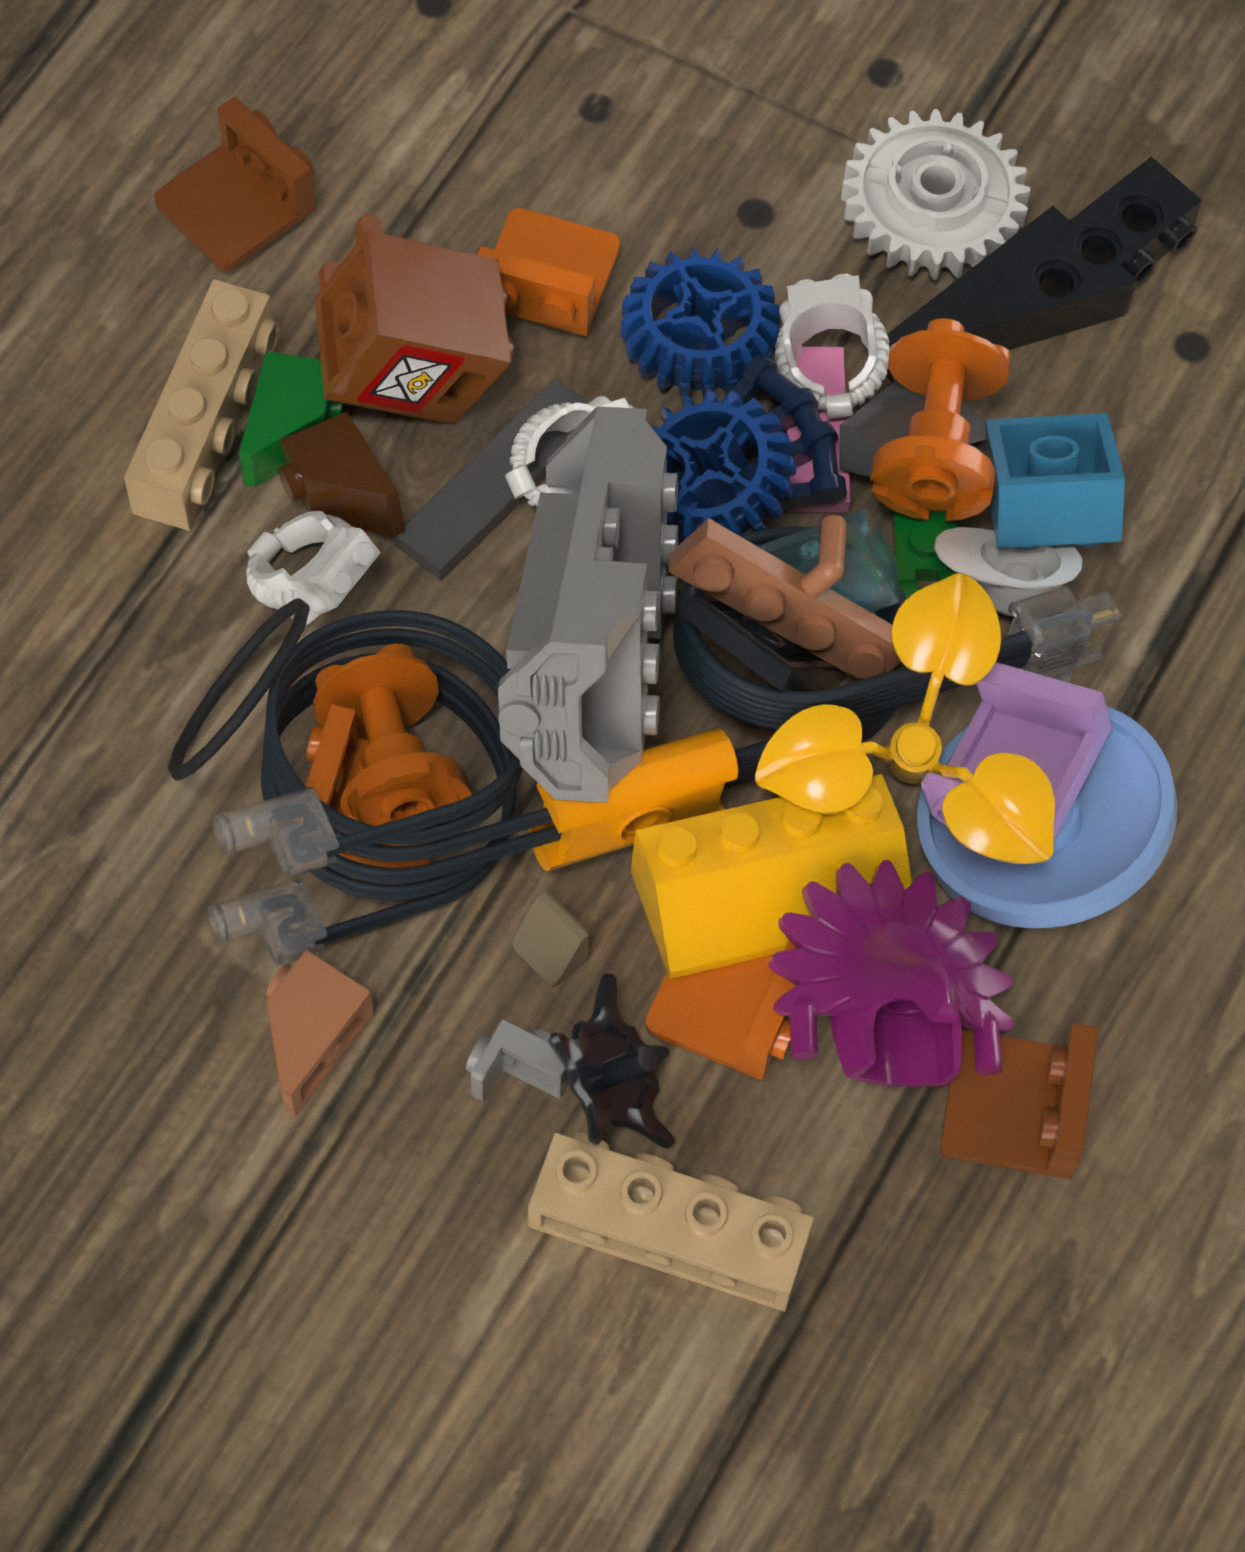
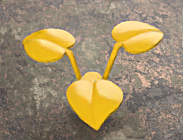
M956 573L916 591L904 601L893 621L891 631L892 644L900 661L914 672L932 673L918 722L907 723L897 729L892 736L890 747L885 748L873 741L861 743V722L858 716L850 709L826 704L812 706L792 716L774 733L759 760L755 774L757 786L783 797L802 809L822 814L846 811L857 805L868 792L872 782L873 768L866 754L878 757L880 763H888L892 774L905 783H921L927 772L949 778H958L964 783L955 786L946 794L942 804V813L949 831L961 844L985 857L1013 864L1047 862L1054 852L1055 798L1047 775L1036 763L1022 755L996 753L984 758L979 763L974 774L963 766L942 765L939 763L942 752L941 740L937 732L929 724L943 677L945 676L949 680L964 686L977 684L989 674L996 663L1000 651L1001 629L994 604L983 587L967 574Z

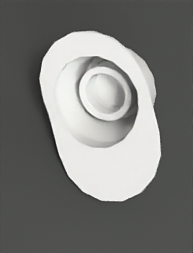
M968 527L944 530L935 539L934 550L939 559L953 571L972 577L989 595L996 612L1008 616L1024 617L1050 611L1055 606L1061 586L1074 580L1082 570V557L1077 549L1070 544L1039 546L1031 550H1019L1013 547L997 548L994 530Z

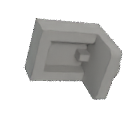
M502 1019L492 1038L482 1035L468 1058L466 1071L471 1073V1096L484 1102L501 1071H504L561 1099L569 1085L568 1074L562 1062L549 1045L548 1039L551 1034L540 1029H533L529 1033Z

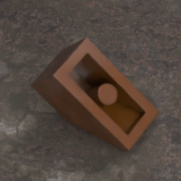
M347 412L280 440L286 465L278 468V474L284 490L292 502L301 499L308 512L323 511L326 515L336 516L347 522L351 527L361 528L364 531L393 537L405 532L398 491Z

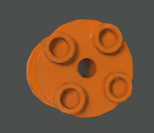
M942 318L929 322L927 330L917 331L901 337L890 347L888 368L894 379L908 390L926 396L923 411L915 413L910 418L908 436L886 442L874 453L870 482L873 480L872 492L878 501L893 511L917 519L929 520L930 510H946L945 521L962 520L978 515L991 504L996 470L989 457L968 444L971 427L968 421L960 415L962 401L979 400L993 395L1007 383L1011 353L1003 346L992 344L986 339L964 332L963 325L953 319Z
M398 643L390 644L380 649L377 654L357 658L345 665L328 666L317 674L315 679L317 692L313 699L317 721L322 726L325 725L331 704L355 709L359 738L367 739L370 743L364 748L361 755L363 770L347 784L340 799L343 815L366 824L378 826L451 804L472 795L466 773L454 759L437 753L425 752L423 742L417 736L406 733V728L416 724L432 709L439 694L436 673L424 660L414 657L410 646ZM384 844V845H391V846H408V845Z

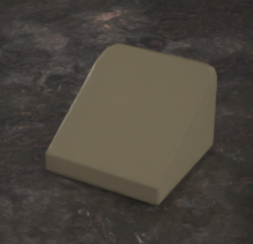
M544 890L536 897L514 936L512 946L548 985L555 987L588 960L589 931L550 892L547 893Z

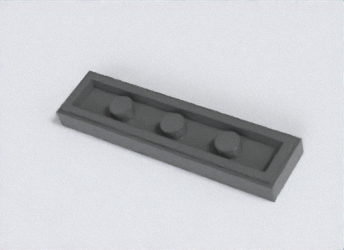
M555 377L404 525L405 532L395 536V546L441 581L525 498L524 496L517 499L514 498L504 476L513 469V466L510 465V457L513 455L510 452L512 445L515 444L514 439L517 433H520L519 430L522 425L527 423V420L532 415L537 414L543 408L548 409L551 405H560L567 402L571 404L575 402L588 404L589 402ZM550 431L543 433L536 447L535 461L527 466L536 486L546 477L547 459L566 441V437L572 431L569 433Z

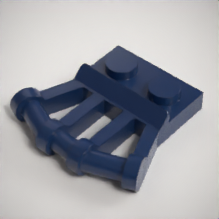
M765 354L757 355L748 364L742 379L732 390L740 394L744 404L756 398L762 391L780 402L779 406L769 410L765 415L772 412L779 418L782 425L781 432L796 424L802 434L800 438L792 442L793 449L789 456L794 458L797 467L811 459L813 463L814 478L809 482L792 484L794 488L793 498L778 499L777 501L783 510L842 500L847 495L845 478L838 474L835 443L838 440L837 432L829 421H822L816 411L819 402L810 388H800L776 370L777 363ZM746 460L741 468L745 479L750 482L755 475L758 460L752 464H749L748 460ZM675 462L671 473H678L679 483L685 472L681 465ZM678 484V493H679L680 490H681V488H680V486H679V484Z

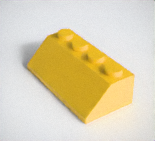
M882 774L872 777L868 792L857 805L839 813H814L792 804L783 797H778L638 829L635 831L630 870L669 980L784 951L789 939L779 928L778 920L785 913L789 912L810 916L802 896L803 887L813 881L836 893V871L844 863L854 866L870 884L876 867L882 861L889 860L894 865L904 889L906 890L912 883L904 826Z

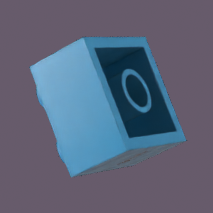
M1108 413L985 419V455L989 457L996 470L989 509L997 548L1013 547L1019 550H1031L1039 546L1075 544L1082 547H1091L1105 542H1122L1125 476Z

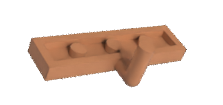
M829 515L822 520L819 561L807 574L802 573L709 518L670 553L668 572L858 680L890 672L901 663L892 644L891 631L893 625L830 589L844 573L847 523L841 516Z

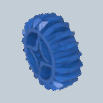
M693 246L688 253V259L681 260L670 250L665 258V267L650 261L648 268L645 269V277H634V281L630 285V295H626L625 300H623L622 317L624 319L621 320L620 335L623 338V342L626 343V355L629 358V362H638V371L642 379L657 376L656 384L660 392L675 385L679 387L681 397H683V394L688 396L691 390H702V395L704 396L707 388L711 391L721 388L728 394L737 382L742 379L743 373L751 360L759 354H765L772 359V353L775 352L776 341L779 338L778 328L780 327L781 316L779 305L775 304L773 286L762 285L763 277L760 274L759 268L744 272V263L741 255L727 263L722 261V255L718 248L712 253L710 258L700 257L698 251ZM677 302L678 306L676 308L666 311L665 318L655 321L665 308ZM747 327L746 331L736 341L725 346L724 340L733 337L735 330Z
M709 388L706 390L703 402L696 405L691 397L683 394L681 402L683 409L675 414L672 410L661 406L660 416L664 423L660 427L650 426L667 447V473H671L675 462H678L685 472L678 483L681 490L678 493L676 512H667V525H678V540L682 539L683 542L708 518L739 536L750 529L752 531L766 529L762 522L765 516L782 519L783 509L777 500L793 498L794 488L787 478L796 475L797 465L794 458L789 456L793 449L789 435L781 432L782 425L775 414L771 412L765 415L762 403L755 398L744 404L740 394L733 390L720 403L716 393ZM752 444L759 451V460L755 475L750 482L745 479L741 468L747 460L744 453Z

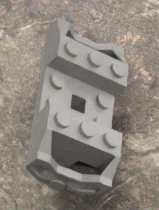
M597 406L547 459L546 485L548 486V493L540 492L506 649L507 669L511 670L500 679L498 686V721L500 724V741L520 760V766L554 799L608 803L610 789L642 761L645 736L657 735L660 698L659 696L648 695V684H657L659 644H648V638L661 639L665 614H676L678 577L667 576V563H669L670 553L678 546V525H667V512H676L678 473H667V447L649 425L648 409Z

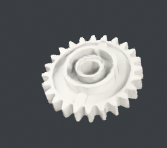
M938 109L933 110L929 121H922L915 111H910L907 125H902L896 119L890 117L887 121L886 133L871 128L867 144L856 143L853 160H847L841 192V200L846 202L844 220L854 221L852 234L854 239L869 237L867 254L873 255L880 251L888 253L886 267L891 268L899 261H905L907 263L908 276H913L921 266H925L928 268L932 280H937L941 268L948 267L956 278H960L964 263H969L974 267L986 258V255H990L1017 234L1019 227H1024L1030 187L1024 185L1027 174L1026 167L1015 166L1018 151L1016 149L1000 150L1003 139L1001 133L984 137L982 135L984 122L981 120L970 128L963 126L962 113L959 112L950 122L942 120Z

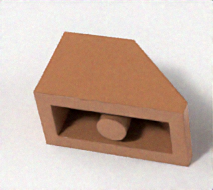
M307 949L294 966L286 963L277 971L266 991V996L269 997L266 1001L284 1109L295 1118L374 1016L371 991Z

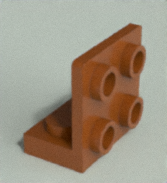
M1072 1023L1063 1045L1054 1043L1051 1045L1000 1036L1003 1071L994 1075H980L976 1073L973 1031L961 1029L960 1070L958 1076L949 1083L939 1149L940 1154L943 1157L1071 1179L1084 1150L1099 1027Z

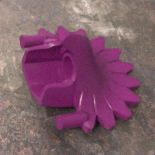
M889 860L882 861L876 867L870 884L854 866L844 863L836 871V893L813 881L803 887L802 896L810 916L789 912L785 913L778 920L779 928L796 949L777 952L768 960V966L772 971L797 985L778 998L773 1004V1009L777 1014L789 1016L791 1057L793 1059L810 1060L819 1056L816 1017L829 1016L834 1042L846 1077L853 1080L888 1086L920 1087L948 1085L958 1076L960 1070L961 1026L973 1030L976 1073L980 1075H994L1003 1071L1000 1034H1004L1012 1029L1013 1020L990 999L1009 989L1013 985V979L1005 972L982 964L998 943L995 933L964 932L971 908L970 902L964 897H958L937 906L935 878L933 874L927 871L916 877L905 890L894 865Z

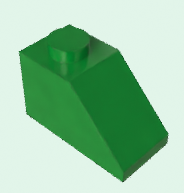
M266 351L239 451L244 485L256 487L276 476L278 468L286 465L280 443L281 439L347 412L348 404L324 399L321 360Z

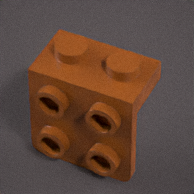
M236 96L217 108L222 145L159 188L154 195L157 209L223 271L235 269L316 210L312 179L315 172L308 157L296 146L289 148L276 135L272 124L263 113L258 110L251 112Z

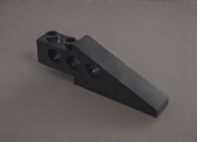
M1151 156L1069 220L1058 209L1051 206L887 334L889 347L901 337L917 331L927 330L929 322L942 318L958 321L963 325L964 332L1012 350L1123 317L1128 313L1135 286L1141 284L1151 274L1157 261L1168 252L1178 254L1195 237L1198 230L1195 222L1202 199ZM888 368L886 377L893 383L895 379Z

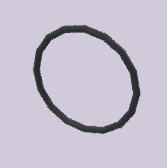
M296 598L280 607L263 623L237 652L210 687L189 719L173 749L168 764V771L174 780L179 781L194 774L210 760L243 724L268 691L289 659L305 629L310 607L302 599ZM295 614L292 625L279 650L249 694L212 739L188 762L182 764L186 751L199 727L235 675L266 638L287 618Z

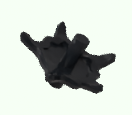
M606 973L598 983L591 1018L588 1021H580L574 1025L571 1031V1039L561 1033H551L548 1039L549 1045L565 1067L568 1074L569 1088L580 1101L586 1114L589 1142L598 1145L605 1134L604 1125L611 1124L617 1127H627L660 1147L670 1148L674 1144L675 1139L656 1118L651 1106L656 1094L660 1090L654 1071L657 1065L666 1058L669 1049L659 1045H645L640 1040L635 1027L629 1026L622 1021L617 1006L616 977L614 974Z

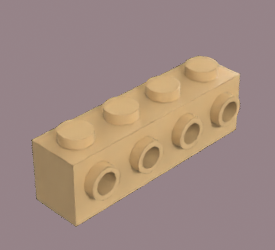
M215 279L212 280L124 475L132 514L190 531L200 506L205 505L211 495L215 472L223 455L229 453L233 445L237 421L244 405L248 406L254 397L258 373L263 364L266 351L273 352L279 335V323L273 321L270 295Z
M558 1133L554 1134L528 1205L529 1228L783 1312L786 1311L814 1221V1217L802 1213L803 1209L798 1204L778 1196H766L764 1200H760L739 1193L738 1187L735 1184L718 1176L701 1175L699 1179L675 1172L673 1171L674 1167L669 1162L654 1155L637 1154L635 1158L619 1154L610 1151V1146L603 1140L598 1145L589 1142L588 1134L573 1133L571 1138Z

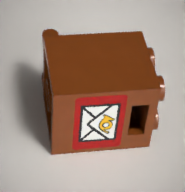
M364 214L355 225L357 242L355 247L341 264L335 261H327L318 272L320 291L315 296L324 399L455 425L469 408L479 401L482 394L499 375L508 369L512 360L513 342L508 337L505 316L507 294L501 284L499 260L383 234L381 221L372 214Z

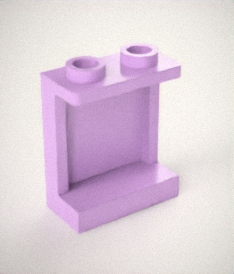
M996 662L989 674L977 683L982 702L948 765L963 766L974 774L979 763L984 758L996 753L1017 754L1032 760L1047 775L1053 789L1055 798V840L1112 730L1104 695L1100 691ZM927 772L921 786L931 815L946 825L942 813L943 800L952 788L964 782L958 778H949Z

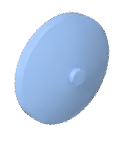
M1106 706L1112 730L1054 840V852L1047 862L1013 864L991 859L968 849L951 834L946 825L931 815L924 791L921 788L917 808V829L925 857L936 880L953 899L964 897L970 902L971 912L996 923L1013 927L1053 928L1067 926L1094 918L1115 908L1136 893L1153 876L1165 858L1175 833L1178 809L1176 790L1169 764L1156 740L1135 720L1120 711ZM967 728L955 736L942 750L939 759L940 764L948 765Z

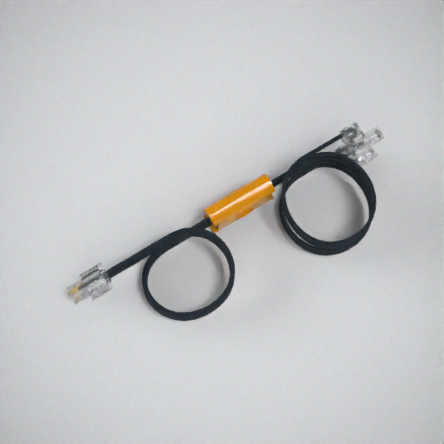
M780 526L761 529L740 536L790 566L813 569L819 561L821 529L802 526ZM846 539L844 573L839 581L852 588L853 591L864 599L878 617L893 625L898 609L907 599L893 575L877 558L858 544ZM687 582L683 586L673 624V643L677 660L693 687L719 710L736 719L756 726L778 730L787 720L804 709L823 704L837 705L850 709L858 716L862 726V743L876 734L888 722L899 705L925 698L932 673L914 672L908 669L902 662L893 671L843 686L816 691H779L776 688L748 680L724 665L707 647L698 628L679 615L691 596L705 594V592ZM1067 586L1012 602L1008 607V611L1014 618L1006 637L1001 638L1000 651L996 662L1069 682L1075 667L1101 660L1103 655L1100 649L1106 640V636H1108L1114 621L1120 620L1122 615L1107 591L1076 600ZM384 610L357 614L336 620L313 631L296 644L289 659L269 688L261 765V789L264 801L214 815L213 827L215 836L224 855L269 842L285 878L309 871L323 882L356 896L379 900L418 899L324 927L307 885L302 878L207 906V917L212 934L217 943L220 944L260 931L274 963L279 966L298 960L306 949L315 954L326 950L323 943L447 905L466 895L479 885L492 871L499 858L532 848L540 866L545 871H551L634 845L635 831L638 829L725 810L720 801L722 791L755 780L759 760L769 740L734 750L726 733L721 728H714L644 749L642 761L610 789L608 803L557 800L537 782L536 787L544 802L543 808L512 818L516 800V785L523 768L520 766V760L515 755L512 758L511 751L500 741L499 722L483 699L468 684L443 667L424 660L437 676L439 694L436 701L459 716L478 737L492 761L497 778L482 790L457 802L378 826L366 824L349 818L329 807L319 799L312 787L307 788L289 763L281 745L280 736L296 716L314 704L313 699L317 692L315 679L321 670L332 665H345L357 658L377 653L361 654L331 662L305 675L292 687L291 685L308 669L334 655L362 647L394 643L432 650L460 662L476 673L493 690L497 697L499 681L511 669H507V662L499 652L476 633L458 623L436 615L408 610ZM388 626L412 627V628H419V629H424V630L436 632V633H439V634H441V635L447 636V637H449V638H451V639H454V640H456L457 642H459V643L465 645V646L468 647L469 649H467V648H465L464 646H462V645H460V644H458V643H456V642H454V641H451V640H449V639H447V638H444V637H441V636H438V635H435V634H431V633H428V632H423V631H418V630H410V629H398V628H392V629H374V630H367V631L352 633V634L345 635V636H342V637H339V638H336V637L341 636V635H344V634H347V633H351V632H355V631H359V630H364V629H369V628H376V627H388ZM944 676L939 693L964 685L957 684ZM502 806V819L500 822L464 832L489 818ZM528 829L529 834L507 840L508 835ZM490 841L483 848L437 862L404 868L371 866L339 855L340 853L348 852L372 860L408 862L438 857ZM374 843L393 844V845H408V846H391V845H381V844H374Z

